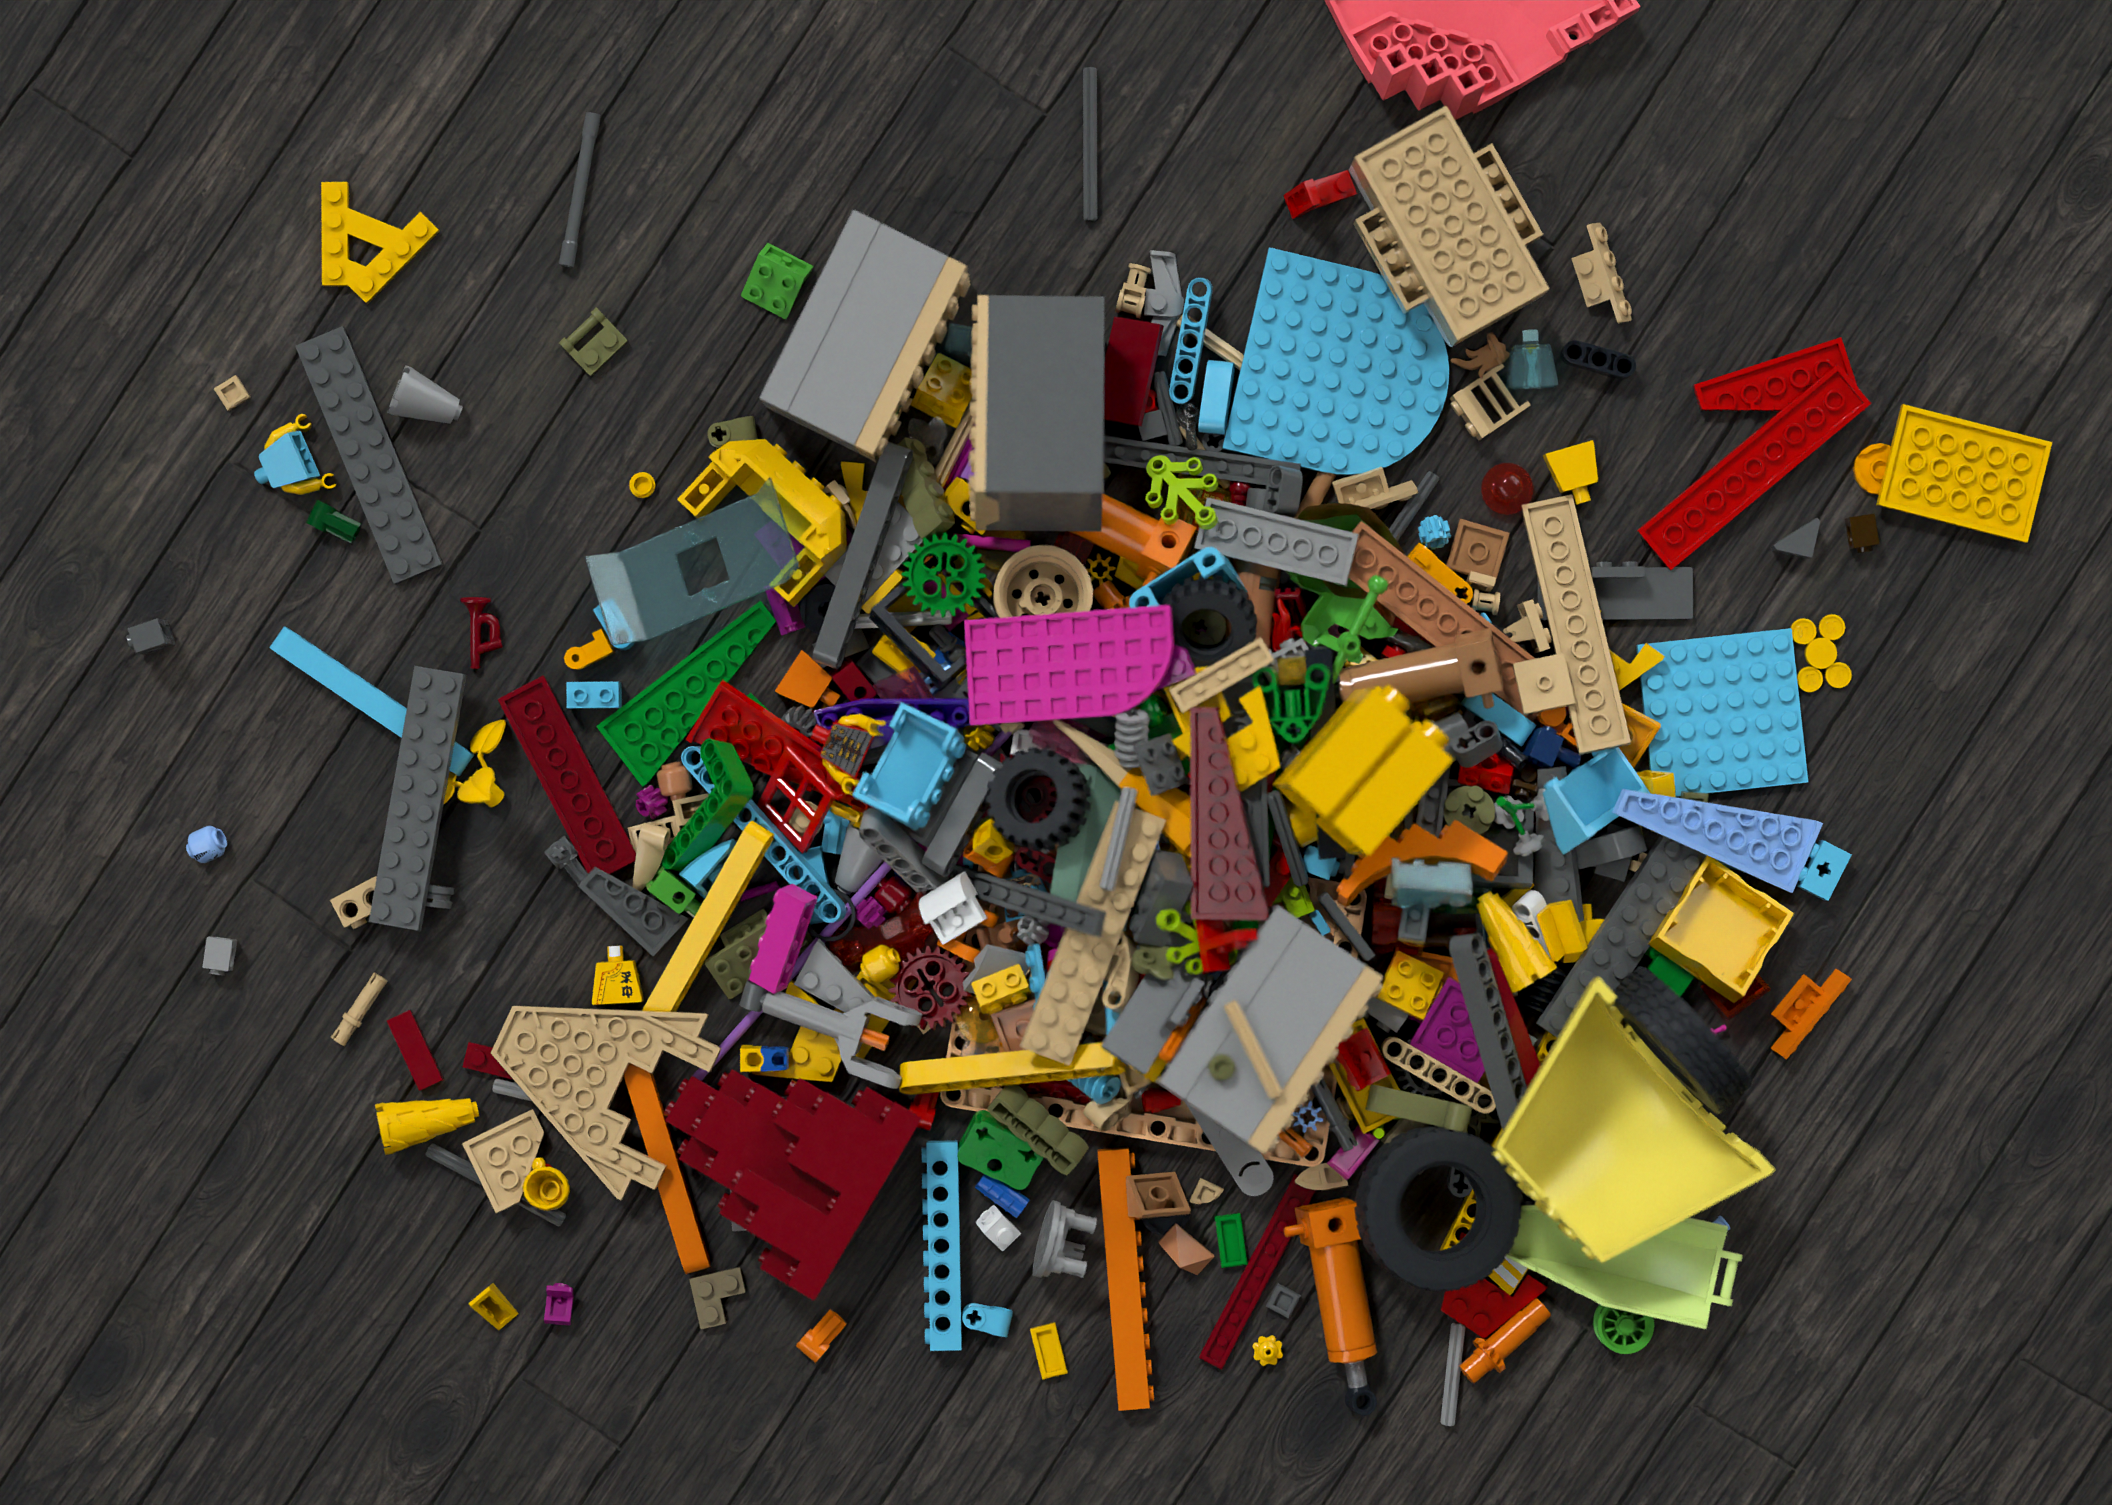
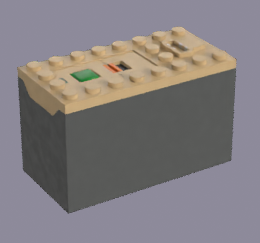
M978 295V305H973L972 321H977V323H973L971 393H973V400H976V402H971L972 424H976V427L970 426V442H972V448H975V451H970L971 472H975V476L969 477L971 521H976V530L1101 531L1103 498L1104 297Z

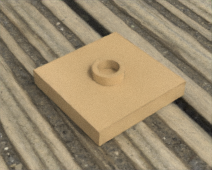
M1564 653L1513 663V671L1524 715L1575 705L1576 702Z

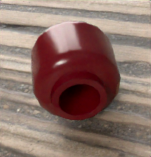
M898 875L890 879L885 876L876 886L878 890L874 898L888 913L896 911L899 914L913 900L911 898L912 889Z

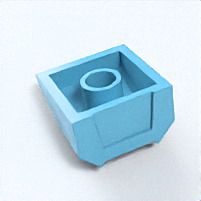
M731 839L712 847L688 864L679 875L705 900L737 842Z

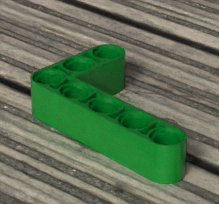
M706 739L702 743L700 756L715 788L667 846L662 859V865L665 869L681 872L698 856L711 849L751 799L753 794L752 782L731 743L714 739Z

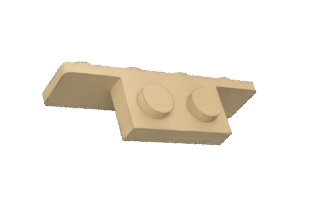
M1601 223L1589 224L1587 229L1594 250L1572 258L1587 307H1592L1610 300L1617 322H1629L1632 320V310L1623 294V281L1617 275L1615 269V256L1609 250L1607 244V231Z
M1382 467L1332 482L1338 503H1350L1370 509H1382L1390 502L1396 500L1405 501L1418 493L1413 481L1388 488Z

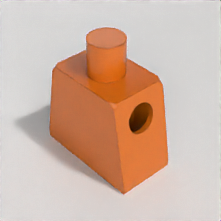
M801 650L775 690L778 694L813 709L819 701L829 707L835 706L840 698L839 694L828 688L833 678L803 650Z

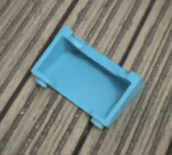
M1619 747L1592 752L1591 754L1594 758L1559 781L1555 777L1543 785L1546 789L1542 793L1557 847L1563 855L1619 817L1612 813L1622 789L1650 793Z

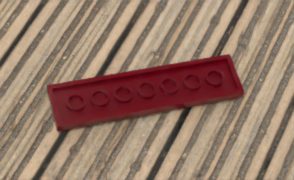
M543 675L499 698L498 701L575 850L578 852L587 873L594 867H597L611 874L636 860V851L545 676Z

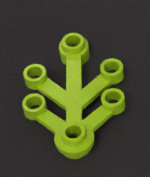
M1162 455L1150 459L1146 467L1148 475L1152 478L1151 491L1145 497L1148 505L1151 508L1161 506L1163 502L1161 489L1164 480L1169 485L1166 507L1161 511V517L1166 524H1174L1178 520L1176 511L1178 497H1180L1196 514L1195 519L1201 529L1209 530L1214 528L1218 522L1214 509L1203 506L1188 489H1205L1208 492L1216 490L1218 481L1215 475L1206 474L1202 478H1176L1172 474L1189 472L1191 475L1200 474L1203 466L1196 457L1188 459L1187 462H1171L1168 457ZM1198 464L1195 469H1191L1192 465ZM1162 465L1161 468L1155 469L1157 466ZM1213 480L1211 485H1206L1208 481ZM1153 497H1158L1156 501H1150ZM1174 513L1172 517L1166 518L1167 514ZM1209 514L1206 518H1201L1203 515Z
M1191 899L1185 904V911L1189 915H1191ZM1162 910L1157 915L1156 922L1160 929L1175 931L1192 941L1180 948H1169L1166 952V958L1170 963H1181L1185 957L1200 951L1197 929L1194 930L1180 922V915L1177 911ZM1193 919L1194 924H1195V928H1196V923H1195V921H1196V920H1199V919ZM1237 949L1228 952L1230 965L1237 959ZM1175 951H1176V953H1177L1176 959H1174V952H1175ZM1188 959L1185 964L1186 971L1189 974H1200L1203 970L1201 959ZM1194 962L1196 964L1195 970L1193 969Z

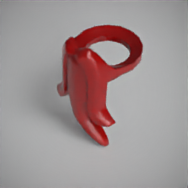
M1281 598L1277 601L1280 616L1275 612L1272 613L1274 619L1272 651L1274 653L1281 650L1280 644L1291 638L1294 639V634L1302 638V632L1299 631L1301 629L1298 626L1290 627V615Z

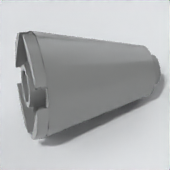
M405 365L402 371V378L398 381L387 413L394 416L451 424L453 419L458 420L463 406L458 405L460 399L412 367Z
M850 822L847 826L835 883L838 885L837 888L848 895H851L852 892L856 893L884 861L859 837L860 828L853 826Z

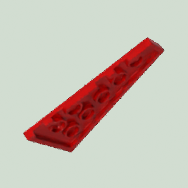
M1840 337L1695 384L1693 389L1700 410L1781 411L1836 364L1843 368L1856 385L1857 383L1842 338Z

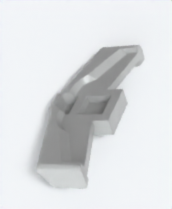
M1150 250L1155 289H1146L1144 316H1153L1151 323L1164 326L1157 356H1166L1177 321L1183 313L1184 298L1181 294L1175 254Z

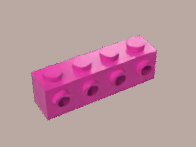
M794 884L783 887L776 892L773 899L775 903L773 910L766 919L767 927L765 933L758 942V954L750 966V970H752L749 977L750 981L773 994L787 988L818 897Z

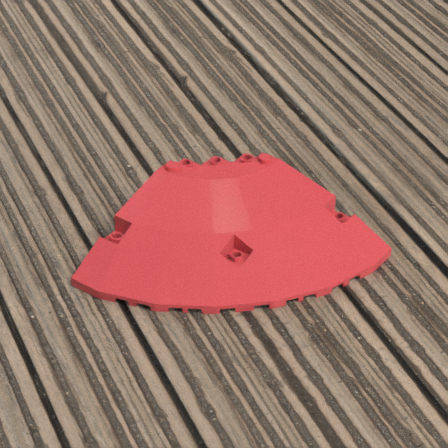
M1325 0L1357 66L1367 82L1373 83L1383 101L1406 90L1418 111L1441 100L1443 105L1448 107L1454 120L1470 112L1475 114L1497 103L1562 64L1570 52L1587 43H1593L1640 9L1637 0ZM1574 34L1577 39L1572 40L1569 35Z

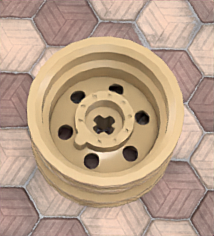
M1047 545L1028 547L1015 553L999 571L994 585L993 607L999 618L1017 617L1025 613L1029 615L1090 611L1093 598L1091 579L1083 564L1066 550ZM1032 570L1038 571V578L1031 579L1029 572ZM1056 575L1064 577L1062 584L1055 582L1054 578ZM1015 589H1019L1022 592V596L1019 599H1015L1012 596V592ZM1042 594L1044 598H1049L1046 601V606L1035 602L1038 600V595ZM1065 599H1070L1073 602L1071 608L1064 607L1063 601Z

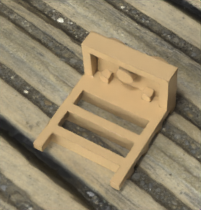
M1503 364L1493 368L1483 375V379L1478 378L1450 398L1453 410L1458 416L1461 415L1467 423L1465 427L1473 438L1476 437L1478 440H1481L1530 406V403L1527 401L1519 407L1497 375V372L1504 368ZM1489 377L1493 379L1514 411L1508 415L1505 414L1483 382ZM1476 386L1480 387L1501 418L1495 424H1493L1471 392Z

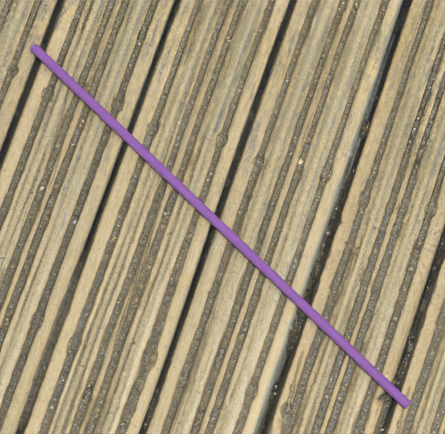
M1002 730L994 738L992 745L984 749L980 755L986 753L992 757L1012 735L1009 731L1005 734ZM885 861L851 898L855 909L892 869ZM848 902L846 904L847 913L844 919L829 923L819 935L831 937L851 915V908ZM817 937L797 958L789 982L803 968L818 940ZM763 1009L761 1012L750 1011L719 1045L722 1049L714 1066L763 1013ZM699 1068L692 1076L702 1081L709 1072Z

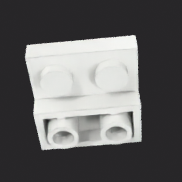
M965 871L924 895L919 900V909L925 924L930 922L942 944L949 942L987 919L975 898V895L978 893Z

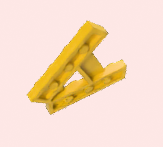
M321 182L322 286H349L368 304L440 230L421 212L403 230L349 209L348 182ZM349 235L383 248V250L367 266L349 260Z

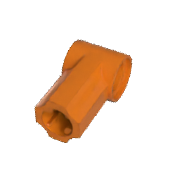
M973 837L969 840L963 851V857L975 864H979L984 870L1003 879L1015 858L1011 854L995 864L973 851Z
M830 1309L813 1329H809L796 1344V1347L816 1363L830 1347V1342L843 1330L847 1323Z

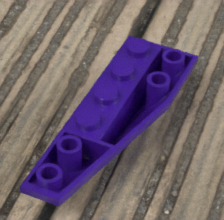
M969 698L860 699L814 711L818 725L828 730L831 729L835 720H840L841 717L862 714L874 720L885 721L886 725H878V731L883 733V736H874L869 749L888 745L895 732L889 725L901 702L955 729L970 725Z

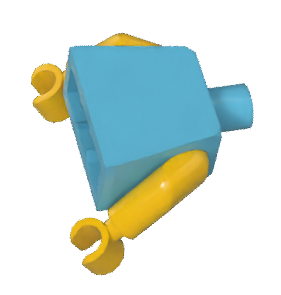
M305 414L298 415L295 423L292 424L290 422L271 432L264 445L265 450L259 454L263 467L254 472L255 478L260 484L269 481L273 488L281 487L284 492L299 495L318 491L320 487L332 489L336 486V484L327 486L324 483L326 477L334 476L331 473L325 474L320 480L317 479L320 474L301 431H309L312 424L308 423L306 426L299 425L301 420L307 418Z

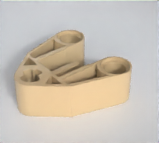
M1123 931L1103 979L1109 983L1102 997L1104 1005L1119 1015L1136 991L1140 974L1132 965V956L1137 950L1135 941ZM1121 996V1001L1115 1005L1116 999Z

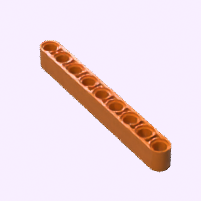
M629 1063L624 1078L648 1156L667 1165L658 1184V1189L683 1270L687 1275L711 1267L710 1258L668 1122L665 1121L666 1115L664 1114L653 1073Z

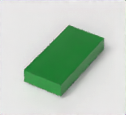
M1232 1213L1215 1216L1221 1268L1247 1265L1241 1214Z

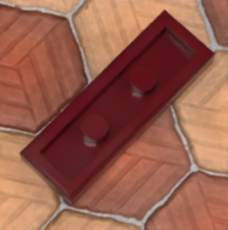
M410 1009L387 1020L418 1090L420 1091L444 1080L412 1010Z

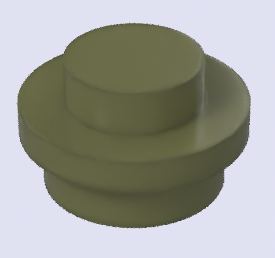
M1218 1054L1210 1060L1208 1070L1214 1079L1225 1081L1233 1076L1235 1063L1228 1055Z

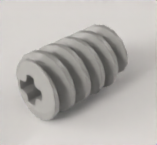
M1131 709L1115 715L1118 720L1115 723V727L1118 730L1115 732L1117 739L1115 741L1116 749L1114 754L1120 759L1121 765L1132 768L1140 766L1133 746L1148 741L1149 719L1145 711Z

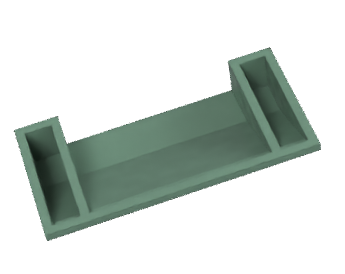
M1081 763L1075 764L1079 767V772L1083 773L1087 779L1085 786L1090 788L1091 796L1086 797V801L1091 803L1090 811H1085L1084 817L1088 818L1085 825L1080 824L1077 828L1080 833L1075 838L1069 836L1067 838L1069 843L1066 845H1058L1050 893L1075 902L1115 801L1120 802L1122 790L1099 766ZM1128 918L1122 930L1123 932L1127 930Z

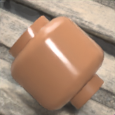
M682 761L662 765V770L657 773L661 795L670 796L671 801L686 798L685 793L693 788L691 773L682 765Z

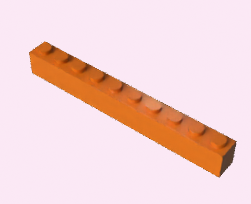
M1128 1147L1097 1149L1118 1410L1150 1408L1149 1401H1154L1153 1385L1148 1386L1147 1375H1152L1151 1359L1146 1360L1145 1350L1150 1349L1149 1334H1144L1143 1324L1148 1323L1147 1308L1141 1307V1298H1146L1145 1282H1139V1272H1144L1143 1257L1137 1256V1246H1142L1140 1230L1135 1231L1134 1221L1140 1219L1128 1216L1126 1177L1131 1176L1130 1169L1135 1168L1134 1153H1129Z

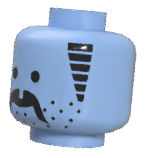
M206 826L189 835L186 849L191 858H195L200 863H207L224 854L227 840L222 830L216 829L213 826Z

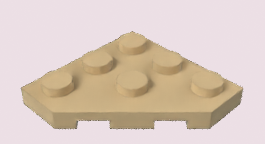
M533 1109L462 1143L496 1214L520 1203L523 1195L524 1180L529 1172H531L532 1161L536 1158L544 1131Z

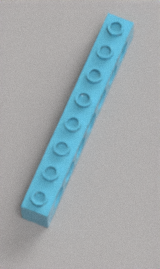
M958 1140L927 1141L926 1147H922V1163H927V1173H922V1189H927V1199H923V1215L928 1214V1225H923V1240H928V1251L923 1252L924 1266H929V1277H924V1292H929V1303H924L925 1318H930V1328L925 1329V1344H930V1351L962 1349ZM936 1161H944L947 1164L948 1170L944 1174H937L933 1170V1164ZM937 1187L946 1188L948 1197L944 1200H937L933 1195L934 1189ZM937 1213H945L948 1216L949 1222L945 1226H938L934 1222V1216ZM938 1239L947 1240L949 1243L948 1250L945 1252L937 1251L934 1247L935 1241ZM938 1265H946L949 1268L950 1273L947 1277L940 1278L935 1274V1268ZM938 1291L948 1292L950 1300L945 1304L937 1302L935 1294ZM939 1317H947L951 1323L950 1327L945 1330L939 1329L936 1326V1320Z

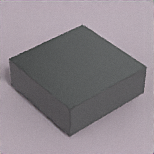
M1161 409L1144 414L1142 427L1138 426L1142 441L1167 435Z
M1277 1283L1266 1307L1289 1318L1301 1295Z

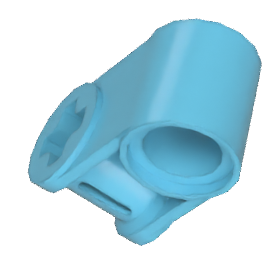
M970 1303L963 1308L962 1320L965 1326L970 1329L1008 1337L1013 1311L997 1306ZM973 1310H976L980 1318H976L974 1322H971L967 1314H972Z

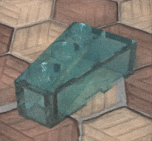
M1392 858L1390 875L1392 905H1398L1400 908H1409L1413 904L1437 907L1440 904L1450 903L1452 906H1464L1466 903H1471L1470 864L1438 862V866L1424 865L1423 860H1415L1414 864L1400 863V858Z

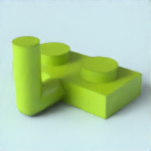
M1292 876L1272 904L1282 902L1285 911L1295 918L1315 911L1305 885H1295Z

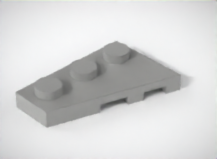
M820 938L817 940L794 985L843 1012H847L875 998L859 979L841 964V960L825 947Z

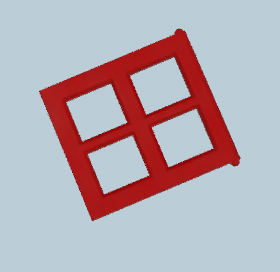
M785 746V750L757 806L803 854L808 851L837 794L790 746ZM791 762L804 775L797 791L783 779ZM809 782L824 795L816 811L802 798ZM778 788L791 801L784 817L770 805ZM796 808L810 820L802 837L789 824Z

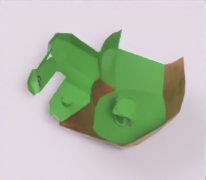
M1350 503L1307 506L1297 518L1298 520L1347 532H1352L1358 523L1362 521L1405 555L1387 526L1368 507ZM1285 571L1291 580L1301 588L1321 594L1301 623L1303 640L1314 647L1326 646L1339 652L1338 638L1330 635L1327 629L1333 624H1337L1350 630L1368 593L1349 578L1346 586ZM1376 600L1359 635L1367 639L1394 636L1398 630L1393 628L1395 614ZM1360 649L1356 653L1350 654L1347 661L1359 664L1363 657Z

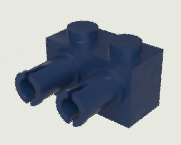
M1548 726L1536 727L1522 747L1516 746L1517 749L1529 757V764L1542 768L1555 765L1557 767L1566 766V769L1568 766L1575 769L1581 760L1579 753L1577 754L1562 746L1564 738L1556 735L1557 731Z

